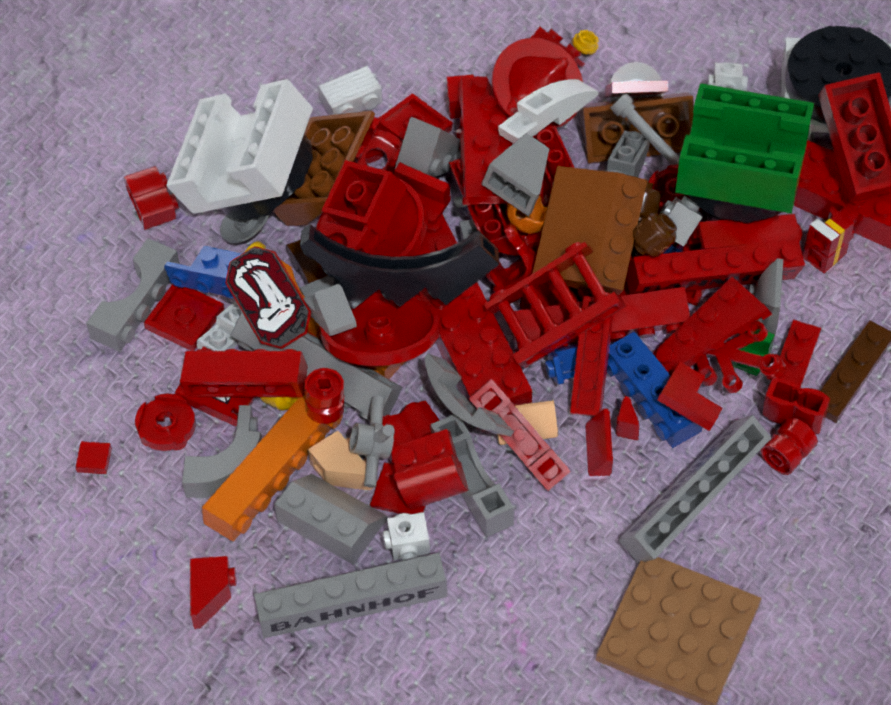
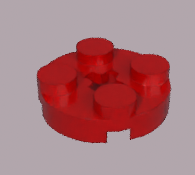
M167 393L154 396L155 400L150 401L148 404L144 402L139 407L135 416V426L141 443L160 451L183 449L187 441L193 436L196 428L195 414L187 401L181 396ZM165 418H170L171 424L169 426L163 427L161 424H158L159 421L163 422Z

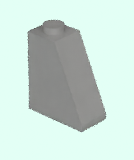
M525 133L490 163L482 185L529 216L541 191L549 148Z

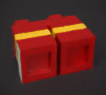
M845 205L839 211L832 206L828 220L825 223L818 218L813 221L809 226L803 259L825 274L847 254L849 242L853 239L855 233L853 230L854 223L858 221L859 213L848 205Z

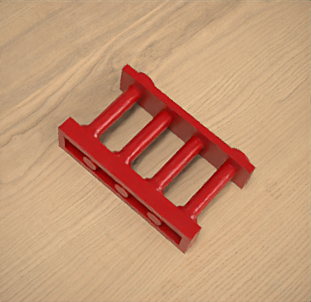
M585 241L570 245L565 249V254L506 291L501 289L490 296V301L484 304L486 309L493 314L498 311L502 313L519 343V350L512 355L517 364L523 368L529 367L626 307L617 293L612 292L610 294L605 292L585 258L594 252ZM576 264L595 297L594 304L586 309L579 307L560 274ZM548 280H551L570 313L568 316L569 320L560 325L554 323L535 288ZM524 295L545 329L543 331L544 335L535 341L529 339L510 305Z

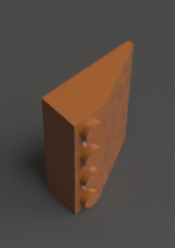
M373 111L310 117L304 134L312 144L313 160L305 176V182L273 210L286 226L308 225L323 213L321 212L322 207L345 160L354 161L375 116Z
M557 166L532 274L565 254V249L570 245L585 241L594 251L585 258L605 292L610 294L615 292L620 295L624 289L634 243L633 230L638 225L647 180L618 172ZM576 264L560 273L567 286L591 292Z

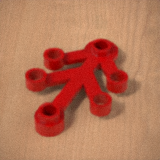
M753 322L749 325L751 328L746 333L726 342L724 346L716 351L712 349L701 356V360L697 362L698 372L704 376L711 373L708 378L703 380V385L711 386L718 378L717 373L709 364L707 355L717 357L724 376L722 385L729 393H736L743 386L741 378L735 372L732 361L759 368L768 380L781 378L785 374L786 364L779 355L766 354L760 356L739 350L755 341L760 342L767 337L768 330L762 322ZM757 329H761L758 334H754ZM736 380L733 385L729 386L731 381Z

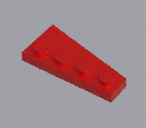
M731 277L656 349L653 355L667 372L672 375L679 362L691 367L701 360L703 354L712 349L716 351L725 345L723 341L736 333L741 335L751 328L750 324L761 317L764 320L771 316L772 313L734 277Z

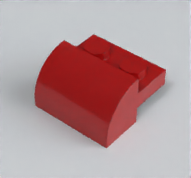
M448 429L392 447L391 454L396 469L394 477L399 491L410 509L413 510L469 491L462 463L457 458L452 436Z

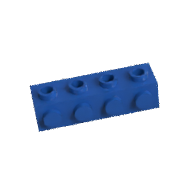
M635 332L610 345L607 373L611 377L615 376L625 396L631 397L635 401L642 417L652 422L658 437L662 441L666 440L674 448L702 432L701 426L657 400L671 375Z

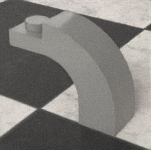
M239 405L236 435L227 449L213 456H185L182 485L186 498L211 497L262 440L261 432H258V417H253L251 405Z

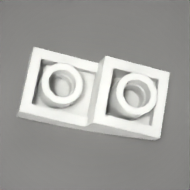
M236 301L217 316L216 325L197 340L198 349H202L204 346L213 351H225L227 349H234L238 345L239 340L231 336L242 312Z

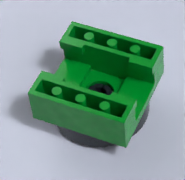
M700 83L694 103L690 135L685 136L679 158L675 193L688 195L701 209L710 213L715 218L752 223L774 217L781 212L792 214L809 136L814 103Z

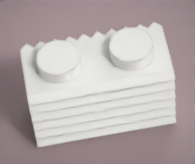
M368 66L318 85L319 100L329 115L370 110L382 103L381 86Z

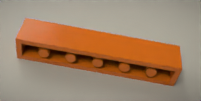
M304 391V396L297 399L202 506L204 524L232 542L240 534L246 533L254 517L259 512L266 510L273 495L277 491H282L293 472L300 470L304 466L309 455L308 449L325 439L326 434L331 429L337 428L343 415L336 422L330 424L314 422L308 417L306 412Z

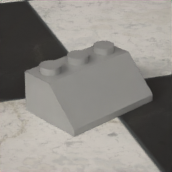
M313 474L292 481L274 504L277 521L280 524L352 565L356 563L388 518L387 515Z

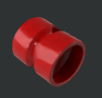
M319 368L308 374L305 379L306 412L311 420L319 424H330L336 422L343 415L345 406L344 380L336 370Z
M789 418L779 427L776 434L772 436L760 451L763 459L772 469L783 475H789L800 465V461L807 457L817 446L818 439L814 431L806 423L797 418Z

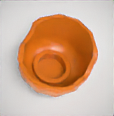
M540 196L529 216L510 203L507 204L506 210L509 221L519 232L535 234L542 230L547 207L542 204Z

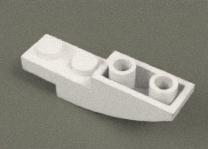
M578 79L558 81L544 86L517 103L518 112L498 126L499 135L513 144L525 133L533 137L553 121L559 125L597 97L598 91Z

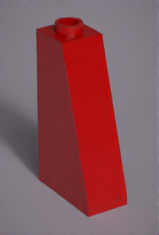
M795 214L776 215L752 223L733 220L704 221L698 223L682 251L799 239L800 242L802 229L797 224Z

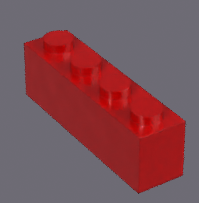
M198 349L197 351H185L180 383L188 397H303L308 365L302 351L285 349L283 351H267L265 349H256L254 351H238L236 349L210 351Z

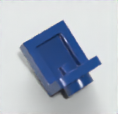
M578 344L559 348L548 354L549 360L545 361L548 378H553L558 385L564 384L565 379L574 377Z

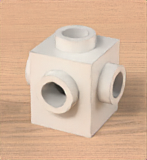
M715 63L714 75L709 74L708 85L747 91L748 76H743L742 64Z
M424 512L411 515L402 513L393 518H387L388 530L383 531L385 549H392L393 560H409L421 555L430 554V543Z

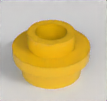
M581 30L574 35L572 44L582 54L591 55L598 49V37L589 30Z

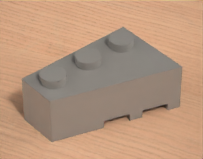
M411 116L395 168L401 162L432 177L450 172L452 170L449 162L461 158V140L440 128Z

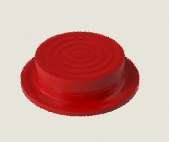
M525 38L513 42L498 56L492 71V88L499 106L510 118L518 112L517 103L536 90L563 80L578 79L583 82V78L576 62L563 48L545 39ZM577 112L559 125L553 121L545 128L555 125L558 129L571 121Z

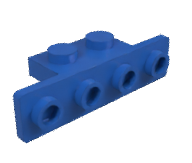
M204 245L191 266L167 261L164 268L171 284L177 287H186L203 293L209 292L223 295L227 298H234L225 282L230 261L243 253Z

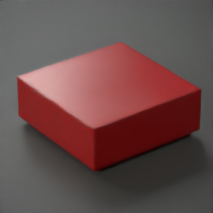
M81 441L75 466L76 471L79 473L107 475L112 451L111 444Z

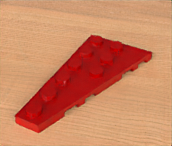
M487 76L462 77L459 83L460 127H462L461 167H463L462 187L464 188L462 205L508 203L482 185L490 163L513 144L499 135L498 126L505 122L507 117L495 98L493 88ZM541 189L539 196L542 199L544 193Z

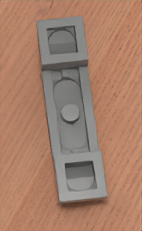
M427 353L424 360L431 384L441 401L451 412L468 424L503 436H511L514 433L497 413L481 407L476 409L455 387L462 378L445 359Z

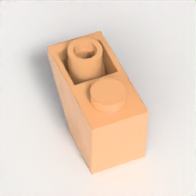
M339 431L334 432L308 449L310 465L329 484L337 487L362 490L374 488L364 486L366 458L362 460L358 454L351 453L349 449L350 438L345 439Z

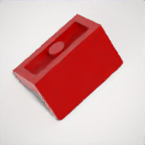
M399 162L394 170L395 176L407 182L415 189L425 205L427 222L434 225L451 201L450 185Z

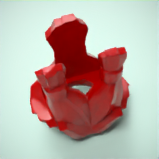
M382 117L374 118L353 162L367 165L365 160L366 154L373 149L382 150L387 157V164L382 170L390 171L394 174L403 142L389 131H376Z
M511 223L504 227V232L521 258L507 268H504L499 261V265L486 274L488 280L495 285L493 288L494 292L501 289L506 291L530 276L535 263L537 252L529 248L527 243L522 240L516 227Z

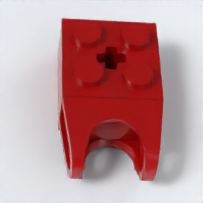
M345 160L322 207L321 212L324 215L318 230L328 238L348 248L373 254L383 239L407 187L390 171Z

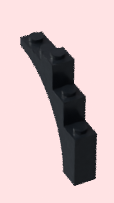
M311 224L301 231L300 247L303 253L310 259L314 258L329 277H334L333 285H341L349 306L353 309L379 289L385 299L388 301L392 300L401 307L425 287L434 299L438 298L447 305L499 265L498 248L479 230L463 241L440 251L418 256L401 257L368 254L348 248L328 238Z

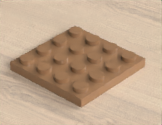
M660 557L651 561H640L596 654V661L702 705H717L762 598Z

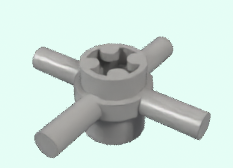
M381 396L372 397L370 425L355 423L349 441L351 453L358 454L361 458L366 457L364 486L376 487L379 458L388 459L394 441V427L389 424L382 425L384 397Z

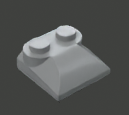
M778 258L769 265L759 279H756L755 285L749 286V292L772 313L771 316L764 320L762 317L756 320L762 322L768 332L776 334L781 306L783 259Z

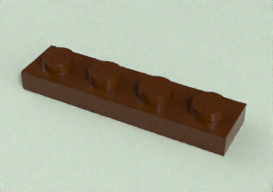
M871 320L864 327L821 389V392L830 398L827 419L837 424L891 345L890 330Z

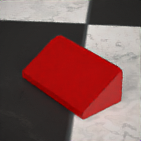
M604 408L590 419L585 426L589 476H610L612 474L613 452L610 410Z

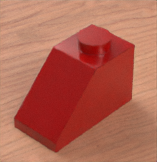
M228 556L190 559V605L194 629L202 628L232 598L231 586H237L236 568L230 567Z

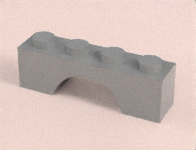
M147 238L133 258L136 274L141 279L138 288L130 296L114 302L102 301L86 322L92 340L121 352L126 343L128 344L132 341L135 330L141 322L147 319L152 306L163 297L166 287L170 283L164 265L167 261L180 264L177 250Z
M453 414L431 424V434L444 429H448L451 433L456 455L462 463L469 491L461 493L486 538L513 526L514 507L500 483L495 484L484 470L476 453L472 436L464 422Z

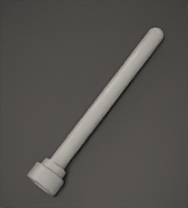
M625 93L610 109L617 116L621 115L623 119L626 117L671 165H679L680 157L634 110L636 108L632 104L634 100Z

